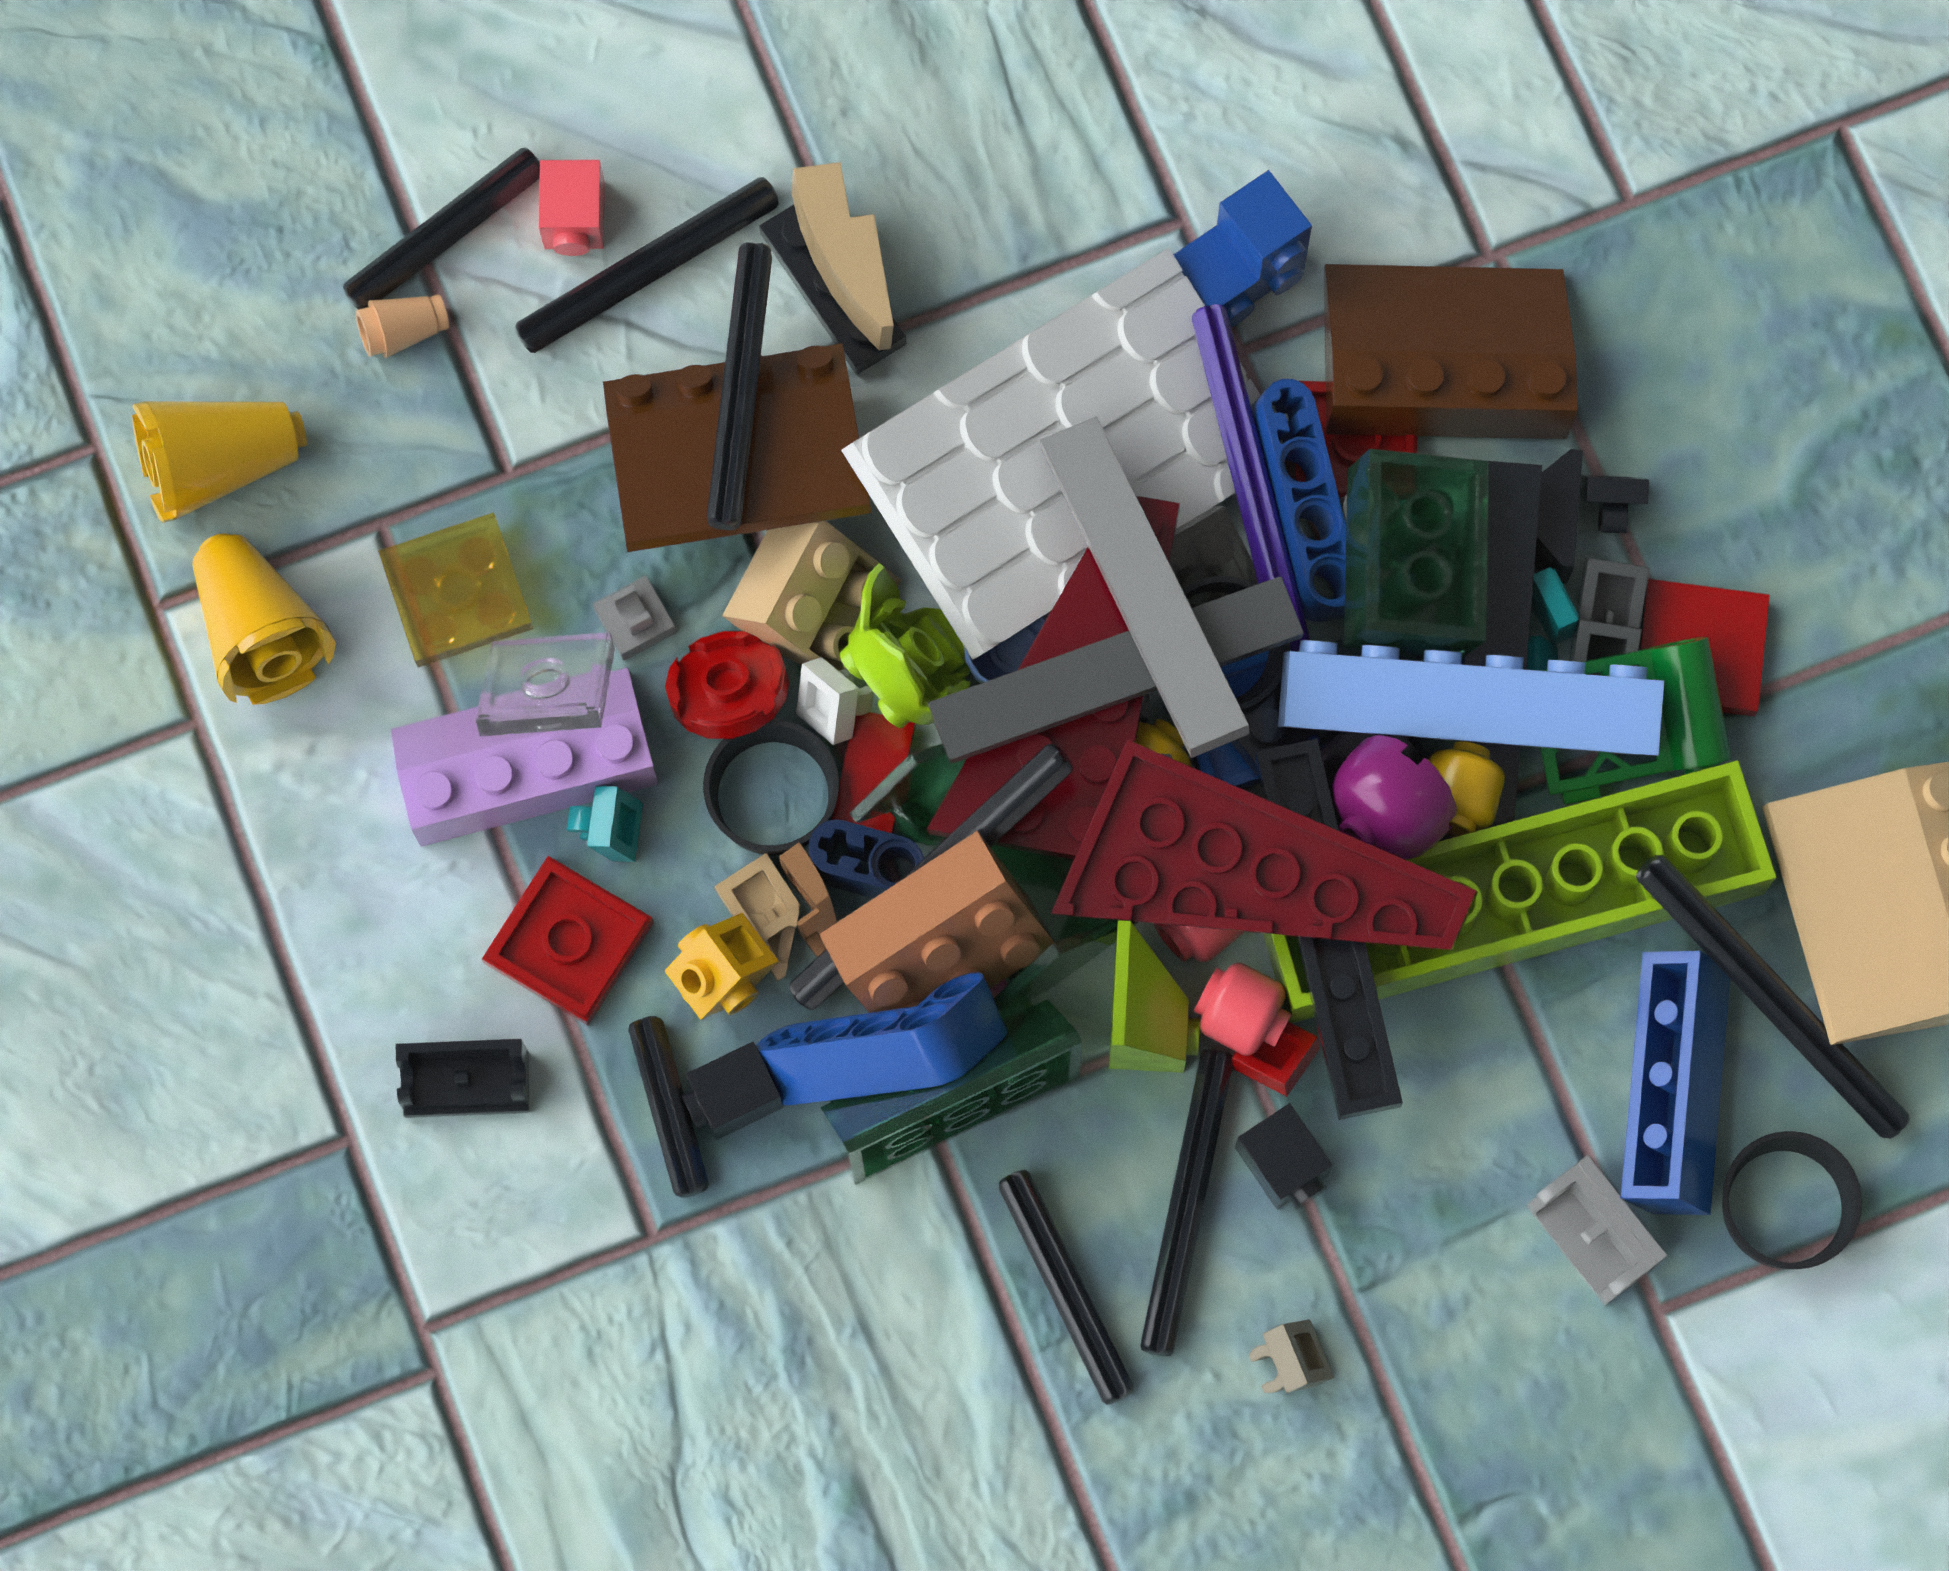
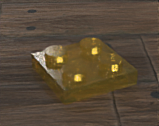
M494 512L378 551L414 661L418 668L534 629Z

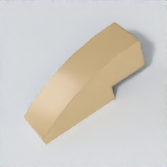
M841 162L793 168L791 194L799 227L813 263L831 295L852 323L878 350L891 349L894 324L874 214L850 217Z

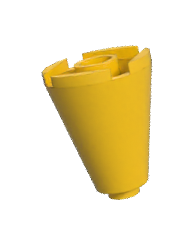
M144 401L133 404L136 414L132 415V423L143 476H149L152 486H159L160 493L149 496L158 519L162 523L176 520L297 461L299 457L298 448L307 446L306 432L299 411L289 413L284 402Z
M221 533L208 538L201 544L199 551L194 556L192 565L217 681L227 698L237 703L236 695L248 696L252 705L266 704L286 698L309 685L316 679L312 668L323 657L327 664L334 657L336 642L329 627L244 536Z

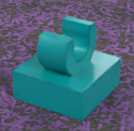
M595 786L592 807L570 806L566 830L575 833L581 832L580 839L587 841L589 848L613 862H635L643 802L617 786Z

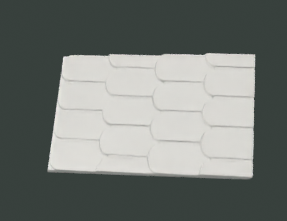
M1170 248L1165 249L841 450L972 660L1050 612L1088 547L1041 450L1040 439L1097 416L1135 495L1180 503L1176 530L1235 493L1192 323L1193 313L1205 305L1188 277H1184L1183 269ZM1240 363L1250 404L1252 405L1261 395L1251 379L1248 380L1246 377L1247 373Z

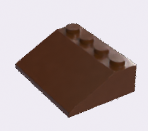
M1325 264L1326 434L1528 439L1568 438L1578 412L1576 351L1563 269Z
M843 344L816 345L797 351L766 356L761 355L742 520L740 527L732 531L710 527L707 518L725 362L709 365H690L678 370L647 375L633 374L621 379L603 381L607 421L627 552L872 513L869 494L841 451L859 439Z

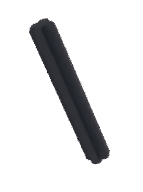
M520 148L347 280L343 285L347 298L358 310L368 307L369 300H382L540 179V161L528 148Z
M1020 1170L1004 1177L999 1182V1191L1102 1402L1108 1405L1128 1397L1133 1392L1134 1385L1030 1173L1027 1170Z

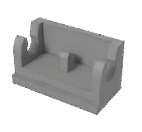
M1586 1155L1577 1164L1541 1190L1537 1197L1530 1201L1526 1207L1603 1305L1606 1306L1658 1266L1667 1257V1254L1626 1202L1620 1198L1621 1196L1592 1159Z

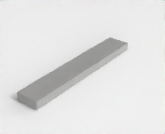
M1097 416L1040 439L1041 450L1190 757L1193 758L1248 735L1249 724Z

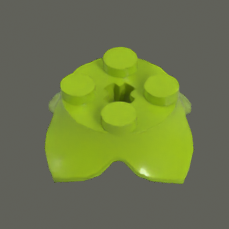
M878 563L868 574L862 592L861 611L855 628L848 636L849 644L840 651V659L853 676L865 680L869 688L880 698L878 700L879 709L892 725L897 728H903L909 722L917 725H930L934 721L928 707V702L970 687L971 682L965 681L971 671L964 660V645L941 609L922 607L908 613H901V610L905 608L906 600L900 599V591L895 581L887 573L885 567Z

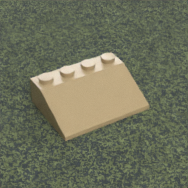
M1949 762L1903 768L1770 802L1762 806L1830 1045L1949 1025Z

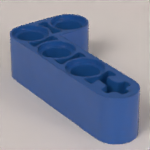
M1280 379L1273 382L1251 405L1304 617L1309 621L1322 622L1380 611L1401 597L1413 585L1416 577L1415 563L1411 555L1404 548L1395 544H1378L1355 549L1351 548L1315 399L1311 391L1303 383L1295 379ZM1284 461L1297 463L1305 474V482H1298L1292 479L1287 474ZM1299 519H1307L1317 527L1320 537L1319 541L1309 539L1302 533L1299 527ZM1371 566L1382 569L1388 575L1390 589L1382 588L1374 582L1371 576ZM1313 577H1321L1331 584L1334 591V599L1324 598L1316 591Z
M972 972L943 983L917 1006L788 1025L762 1038L756 1044V1047L777 1088L782 1105H797L944 1085L963 1076L1007 1035V1028L984 975L980 972Z

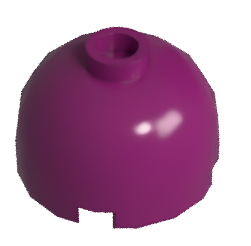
M1376 735L1363 740L1349 754L1333 777L1330 794L1339 831L1405 860L1420 857L1433 848L1453 827L1449 826V822L1456 816L1457 806L1446 781L1436 767L1426 758L1416 765L1409 757L1401 753L1409 745L1396 738Z

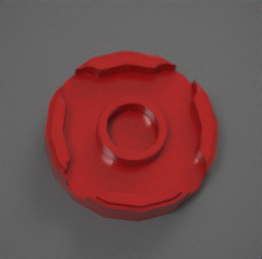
M722 631L702 637L689 645L690 652L680 662L677 657L669 667L665 684L674 718L687 731L707 739H733L755 732L774 719L786 702L790 682L781 653L773 644L770 647L768 644L761 642V639L744 631Z

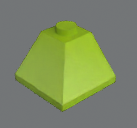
M1118 920L1109 1069L1184 1073L1186 1055L1198 1056L1200 1018H1188L1189 999L1132 922Z

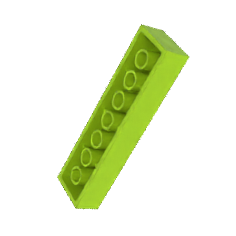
M1733 761L1442 840L1420 857L1408 859L1407 861L1472 888L1478 891L1453 950L1366 943L1378 999L1672 920L1673 918L1636 878V873L1640 867L1654 855L1666 856L1714 908L1765 894L1777 877L1739 761ZM1262 933L1276 981L1280 982L1286 990L1283 1005L1286 1011L1292 1013L1288 1022L1295 1023L1315 1017L1296 936Z

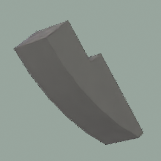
M1585 557L1577 604L1579 620L1573 632L1569 661L1583 662L1638 651L1642 630L1640 629L1649 567ZM1600 672L1588 675H1599Z

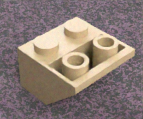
M827 521L767 530L722 616L741 631L757 636L761 639V642L768 644L770 647L773 644L782 656L800 665L822 657L838 671L846 669L840 659V651L849 644L848 636L855 628L861 611L862 592L868 574L879 562ZM885 567L887 573L898 587L901 579Z

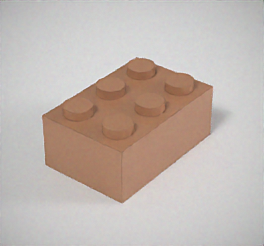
M978 831L819 934L845 985L869 1013L917 1006L943 983L972 972L982 973L990 989L1019 969L1029 966L1039 956L1056 946L1027 893Z

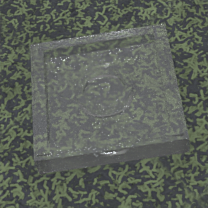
M606 632L492 642L476 715L479 735L492 736L601 728L615 653L612 634Z

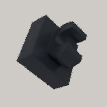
M1581 475L1580 499L1586 502H1600L1598 531L1605 533H1627L1628 503L1648 504L1649 479L1643 477Z

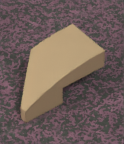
M767 853L715 885L714 890L732 916L743 912L779 962L770 970V973L778 982L786 976L800 904Z

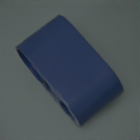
M830 820L822 823L814 830L809 840L810 858L825 885L870 898L877 897L896 884L886 880L880 874L881 867L885 862L893 858H903L915 867L924 859L919 846L909 838L844 820ZM838 843L846 844L848 856H842L839 859L838 865L830 864L827 852H834ZM870 849L872 851L868 861L869 874L864 875L862 873L861 861L866 862V850Z

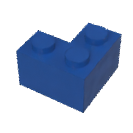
M1267 170L1219 203L1217 225L1173 255L1183 269L1184 277H1188L1204 305L1222 304L1227 310L1230 326L1234 327L1254 311L1256 307L1254 303L1271 291L1275 295L1286 292L1303 277L1304 272L1302 270L1305 269L1312 224L1273 174Z

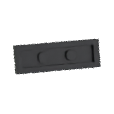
M794 205L759 225L761 236L771 248L835 344H843L845 359L856 375L907 345L906 335L894 318L891 349L878 350L852 323L831 295L813 263L799 227Z

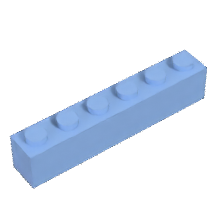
M1300 640L1299 652L1288 651L1284 652L1278 727L1658 756L1664 681L1647 679V667L1610 665L1609 676L1585 674V662L1548 660L1547 671L1523 670L1524 658L1500 655H1486L1485 666L1461 665L1462 653L1437 650H1424L1423 662L1399 660L1400 648L1362 645L1361 657L1337 655L1338 643Z

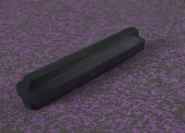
M657 1016L638 1019L629 1024L628 1031L673 1193L681 1198L691 1197L706 1191L709 1187V1182L691 1117L681 1097L684 1093L664 1021Z

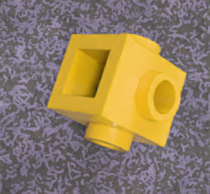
M742 912L711 926L703 924L687 934L678 944L682 952L665 969V973L680 991L683 999L702 1020L724 1009L731 1016L747 1007L759 995L755 986L779 961Z

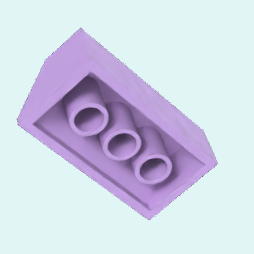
M628 667L391 729L396 769L410 827L420 847L567 809L570 806L593 802L595 786H617L628 793L658 785Z

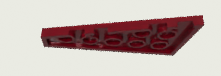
M1136 496L1170 564L1180 503ZM1087 547L1018 670L1129 631L1089 547ZM1145 695L967 758L927 828L928 834L947 837L1045 745L1054 744L1062 749L1074 766L1072 773L997 841L994 846L1074 860L1126 740L1136 743Z
M1126 740L1051 914L1453 950L1478 891L1144 746Z

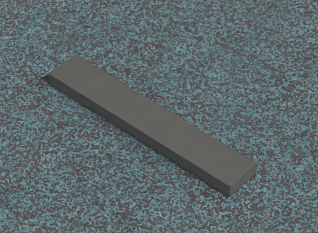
M1281 576L1191 608L1220 667L1299 640L1304 634ZM1126 631L928 702V707L951 765L1157 691L1158 689L1130 631Z

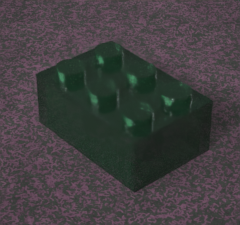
M1369 449L1348 468L1344 648L1362 649V645L1400 648L1399 653L1424 655V650L1462 653L1461 659H1463L1486 641L1488 461Z

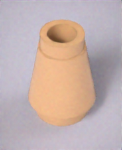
M439 294L430 297L419 296L369 300L368 307L356 310L360 337L369 357L382 354L386 359L437 334L439 331L449 329L447 311Z

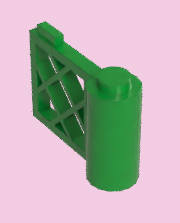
M1709 637L1679 640L1638 651L1583 661L1586 663L1585 674L1587 675L1600 672L1599 676H1608L1610 665H1637L1639 667H1647V679L1664 681L1659 754L1655 756L1656 760L1629 765L1613 753L1599 752L1585 774L1560 779L1555 754L1559 749L1540 747L1548 792L1550 795L1562 793L1564 805L1600 798L1599 785L1673 770H1684L1686 775L1719 766L1721 762L1732 759ZM1605 758L1620 766L1597 771Z

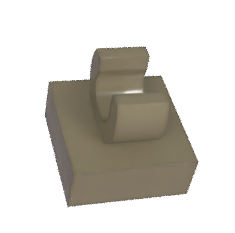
M1310 1319L1282 1324L1263 1333L1266 1344L1255 1347L1249 1354L1251 1362L1271 1357L1278 1371L1274 1380L1266 1382L1261 1386L1264 1393H1275L1284 1390L1286 1393L1316 1387L1334 1378Z

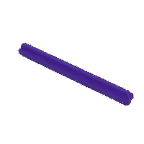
M1222 304L1207 305L1193 313L1192 323L1259 584L1280 576L1282 577L1304 633L1301 639L1290 644V651L1299 652L1300 640H1311L1227 310Z

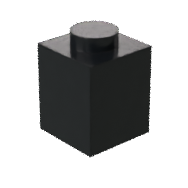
M754 1041L685 1074L692 1091L681 1096L697 1130L709 1125L716 1140L783 1108L781 1097Z
M1291 1103L1237 1137L1236 1151L1276 1209L1290 1201L1298 1209L1327 1189L1323 1179L1329 1176L1333 1165Z

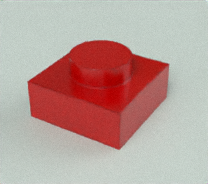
M1288 1022L1275 1047L1263 1042L1258 1051L1253 1055L1245 1056L1235 1052L1232 1057L1234 1070L1287 1097L1320 1050L1318 1036Z

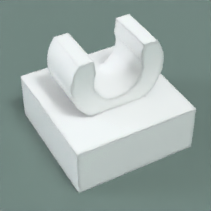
M820 657L802 664L796 714L832 745L853 738L855 716L864 715L872 709L874 692L869 686L859 689L854 684V676L847 669L838 671Z

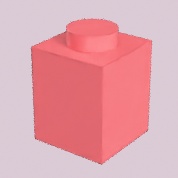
M540 160L539 231L544 249H553L556 253L566 256L584 255L589 252V249H604L605 180L600 160Z

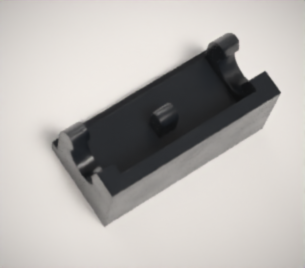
M522 1039L395 1044L396 1064L400 1069L401 1087L397 1088V1098L405 1118L529 1113V1052Z

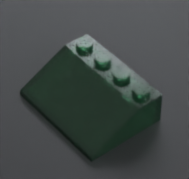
M1025 999L1012 1004L1000 1012L1007 1028V1035L973 1068L954 1081L931 1088L829 1100L830 1103L820 1107L822 1117L854 1184L863 1182L1079 1078L1083 1042L1077 1030L1048 999L1034 1006L1031 999Z

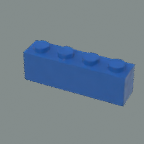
M1702 951L1643 952L1620 1198L1651 1214L1711 1215L1730 978Z

